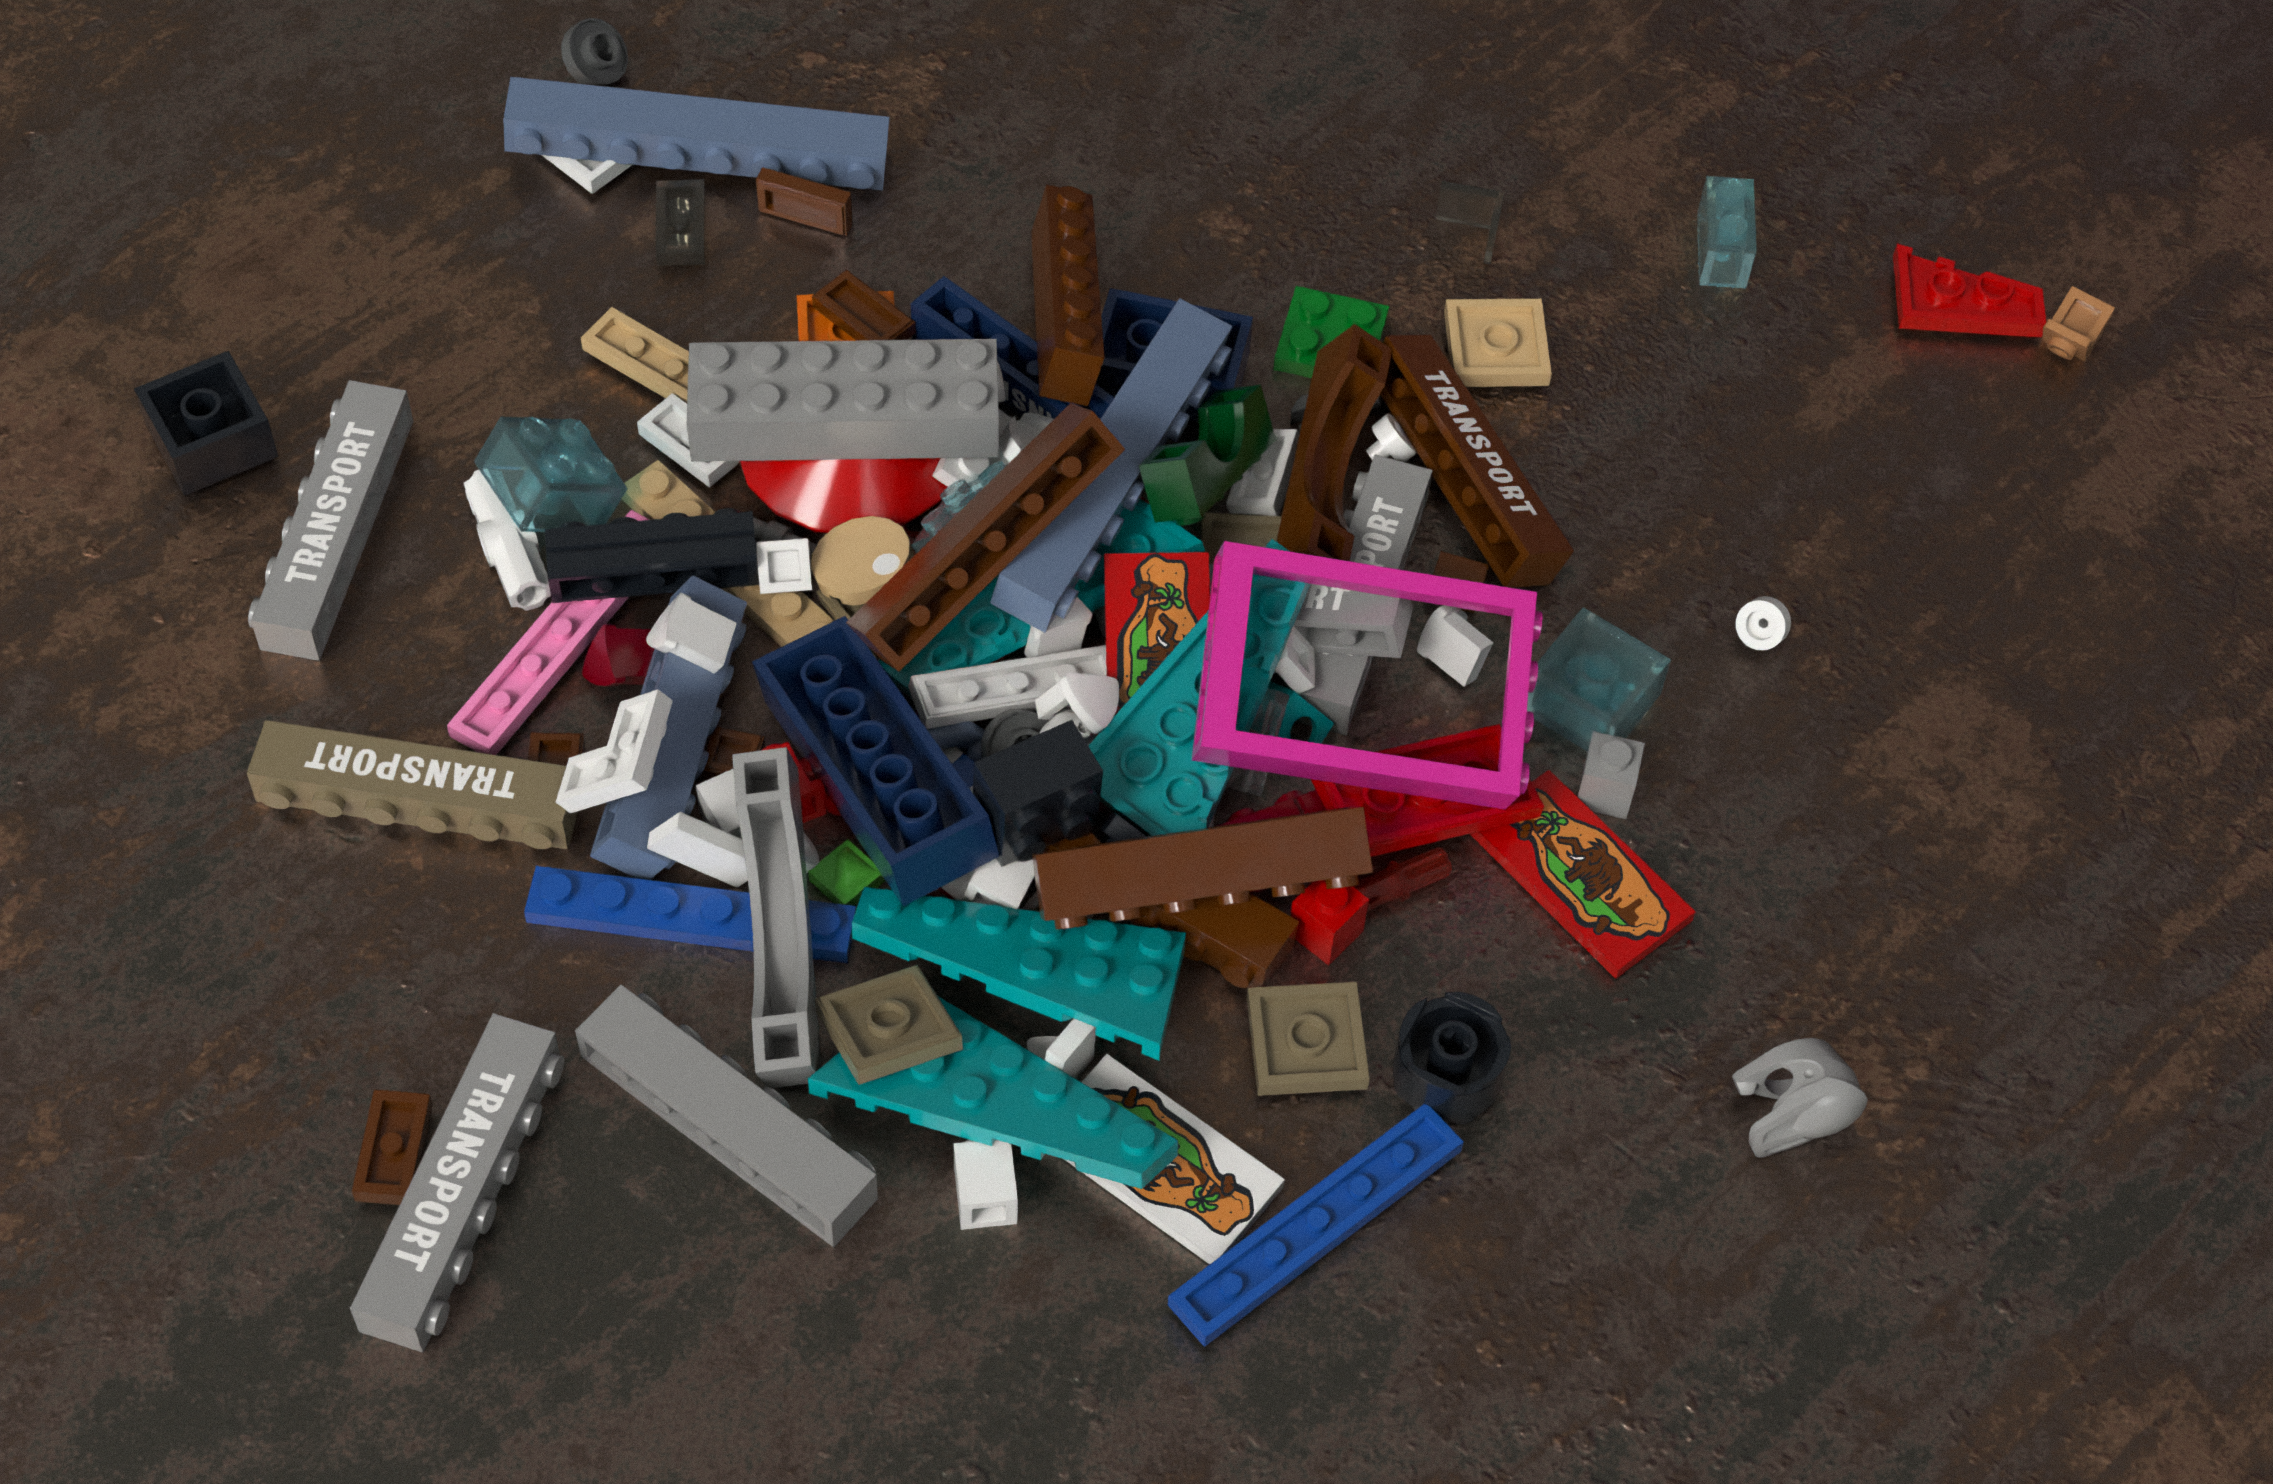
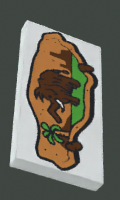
M1106 1054L1082 1081L1083 1084L1178 1140V1156L1142 1189L1087 1173L1084 1174L1208 1264H1211L1234 1247L1284 1188V1178L1110 1055ZM1066 1160L1068 1163H1070L1072 1166L1076 1168L1074 1162Z

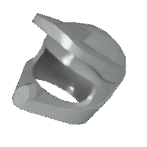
M1817 1038L1798 1039L1774 1047L1732 1075L1740 1095L1756 1094L1777 1100L1772 1112L1756 1121L1749 1131L1748 1142L1758 1158L1800 1146L1813 1139L1829 1136L1849 1127L1862 1115L1868 1102L1852 1068L1828 1042ZM1780 1068L1789 1070L1793 1076L1792 1079L1785 1080L1766 1079L1770 1073Z

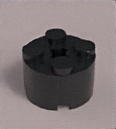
M1458 991L1445 992L1444 997L1427 1001V997L1418 1001L1405 1015L1400 1027L1393 1061L1394 1088L1397 1095L1415 1110L1426 1104L1444 1121L1462 1125L1473 1121L1477 1115L1490 1107L1497 1098L1510 1056L1511 1042L1502 1025L1501 1016L1492 1005L1472 994Z

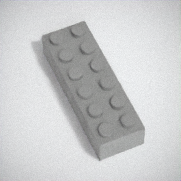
M996 339L689 343L686 424L691 462L999 457Z

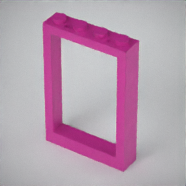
M1224 541L1214 559L1192 761L1506 809L1520 794L1523 795L1529 781V764L1522 761L1524 743L1530 741L1534 725V714L1527 711L1528 692L1532 693L1534 691L1538 677V663L1531 660L1533 642L1536 643L1539 639L1543 619L1542 612L1536 610L1537 592ZM1253 574L1511 616L1498 771L1237 731L1236 721Z

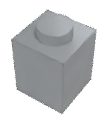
M1593 731L1577 795L1592 812L1627 819L1637 784L1645 743Z

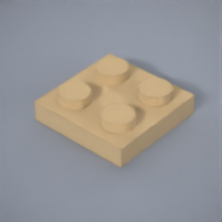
M1446 299L1444 316L1449 360L1465 387L1549 386L1552 373L1542 299Z

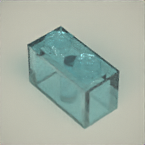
M1706 176L1697 211L1699 285L1747 288L1757 252L1754 179Z

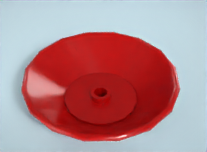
M940 458L740 461L748 487L777 516L819 533H828L834 527L851 519L868 516L887 518L900 526H904L940 503L949 487L932 476Z

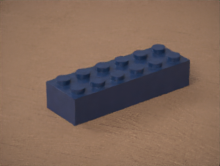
M843 616L752 661L765 703L802 758L805 757L815 777L821 779L825 786V792L901 904L905 906L1000 856L989 815L868 646L847 625V617Z

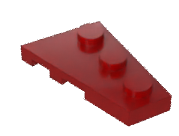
M1896 244L1893 263L1900 329L2042 338L2043 327L2046 324L2043 288L1988 271L1980 274V276L1954 268L1956 261L1938 256L1937 261L1934 262L1911 255L1913 251L1911 247Z

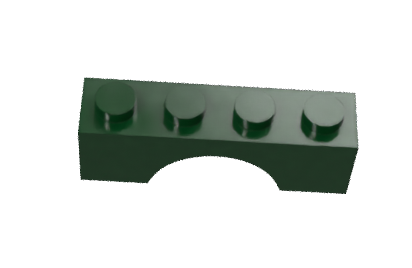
M1261 384L1216 390L1198 408V441L1158 446L1138 465L1155 523L1175 520L1176 525L1185 526L1204 519L1205 513L1213 504L1222 500L1225 497L1224 493L1234 483L1240 481L1249 467L1262 459L1261 455L1276 441Z

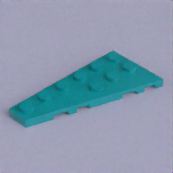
M1273 539L1265 546V548L1289 551ZM1253 574L1236 721L1237 731L1249 732L1310 588L1311 584ZM1209 610L1113 717L1108 726L1088 745L1103 769L1100 802L1146 837L1209 828L1234 767L1192 761Z
M864 887L852 921V939L907 961L923 958L941 965L942 975L958 981L966 975L986 983V992L1060 1022L1072 1018L1096 1027L1095 1035L1113 1043L1118 1037H1122L1142 1045L1141 1054L1160 1060L1185 951L1186 933L1088 919V925L1055 929L1054 920L1044 921L1041 919L1040 912L1016 910L999 905L923 896L903 906L892 890Z

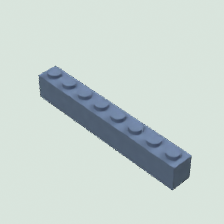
M510 77L503 118L504 148L507 152L603 162L613 160L618 164L756 178L762 167L823 185L883 191L890 117Z
M1179 298L1100 419L1125 450L1001 571L990 601L992 605L1046 633L1056 615L1062 619L1067 617L1079 594V591L1073 588L1079 579L1086 583L1091 579L1102 557L1101 554L1097 553L1102 543L1109 547L1113 544L1125 520L1119 517L1124 508L1133 511L1145 491L1138 465L1158 446L1165 445L1168 439L1174 442L1178 441L1190 418V415L1185 413L1189 405L1196 409L1200 406L1211 385V382L1207 380L1210 372L1219 375L1224 368L1232 351L1231 348L1225 346L1232 328L1231 325Z

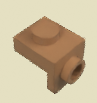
M2072 286L2053 318L2048 319L2044 325L2042 340L2048 343L2046 345L2047 348L2054 354L2067 360H2072L2075 356L2085 362L2114 315L2115 307Z

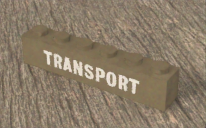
M269 720L264 722L247 770V776L256 802H262L275 809L295 807L314 810L327 817L347 815L366 818L379 825L399 823L418 826L431 833L451 831L470 834L483 841L503 839L522 842L535 849H548L550 847L568 849L579 811L569 813L556 803L566 769L564 765Z

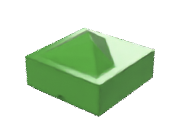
M848 839L817 863L818 865L808 871L809 881L835 904L856 906L859 903L864 887L878 888L885 882L884 877L874 862Z

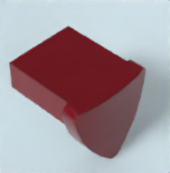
M604 624L588 649L582 670L583 677L598 686L643 685L654 652V648L646 642L651 629L616 628L615 625Z

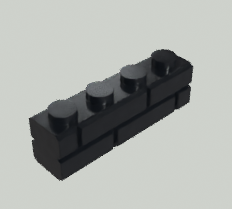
M724 508L716 511L713 515L689 517L684 513H670L662 519L637 521L631 517H620L614 519L611 523L585 525L581 522L571 521L560 525L558 528L545 529L547 575L552 603L674 593L692 575L718 588L759 585L753 511L740 512L737 509Z

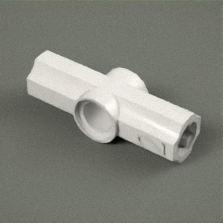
M492 466L476 470L473 476L464 482V487L472 513L475 515L478 523L476 524L477 532L487 562L490 567L495 566L511 607H519L525 611L538 608L551 596L544 562L539 555L538 539L528 511L526 509L521 510L505 470H496Z

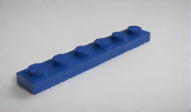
M542 866L535 867L524 910L526 923L754 952L750 894L748 892ZM809 900L813 959L848 964L852 943V921L856 912V906Z
M1423 1104L1168 1295L1167 1305L1205 1347L1462 1151L1464 1141L1430 1106Z

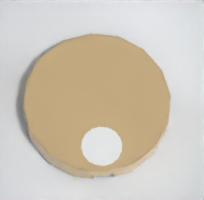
M875 516L855 518L834 527L820 539L812 553L811 571L823 595L831 599L830 596L839 598L842 604L861 605L869 601L914 556V550L903 527L892 520Z

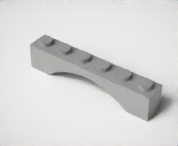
M787 747L732 754L736 808L746 861L753 930L754 992L751 1022L755 1073L765 1086L770 1088L808 1084V1078L820 1069L822 1065L818 1015L815 1007L816 989L798 767Z

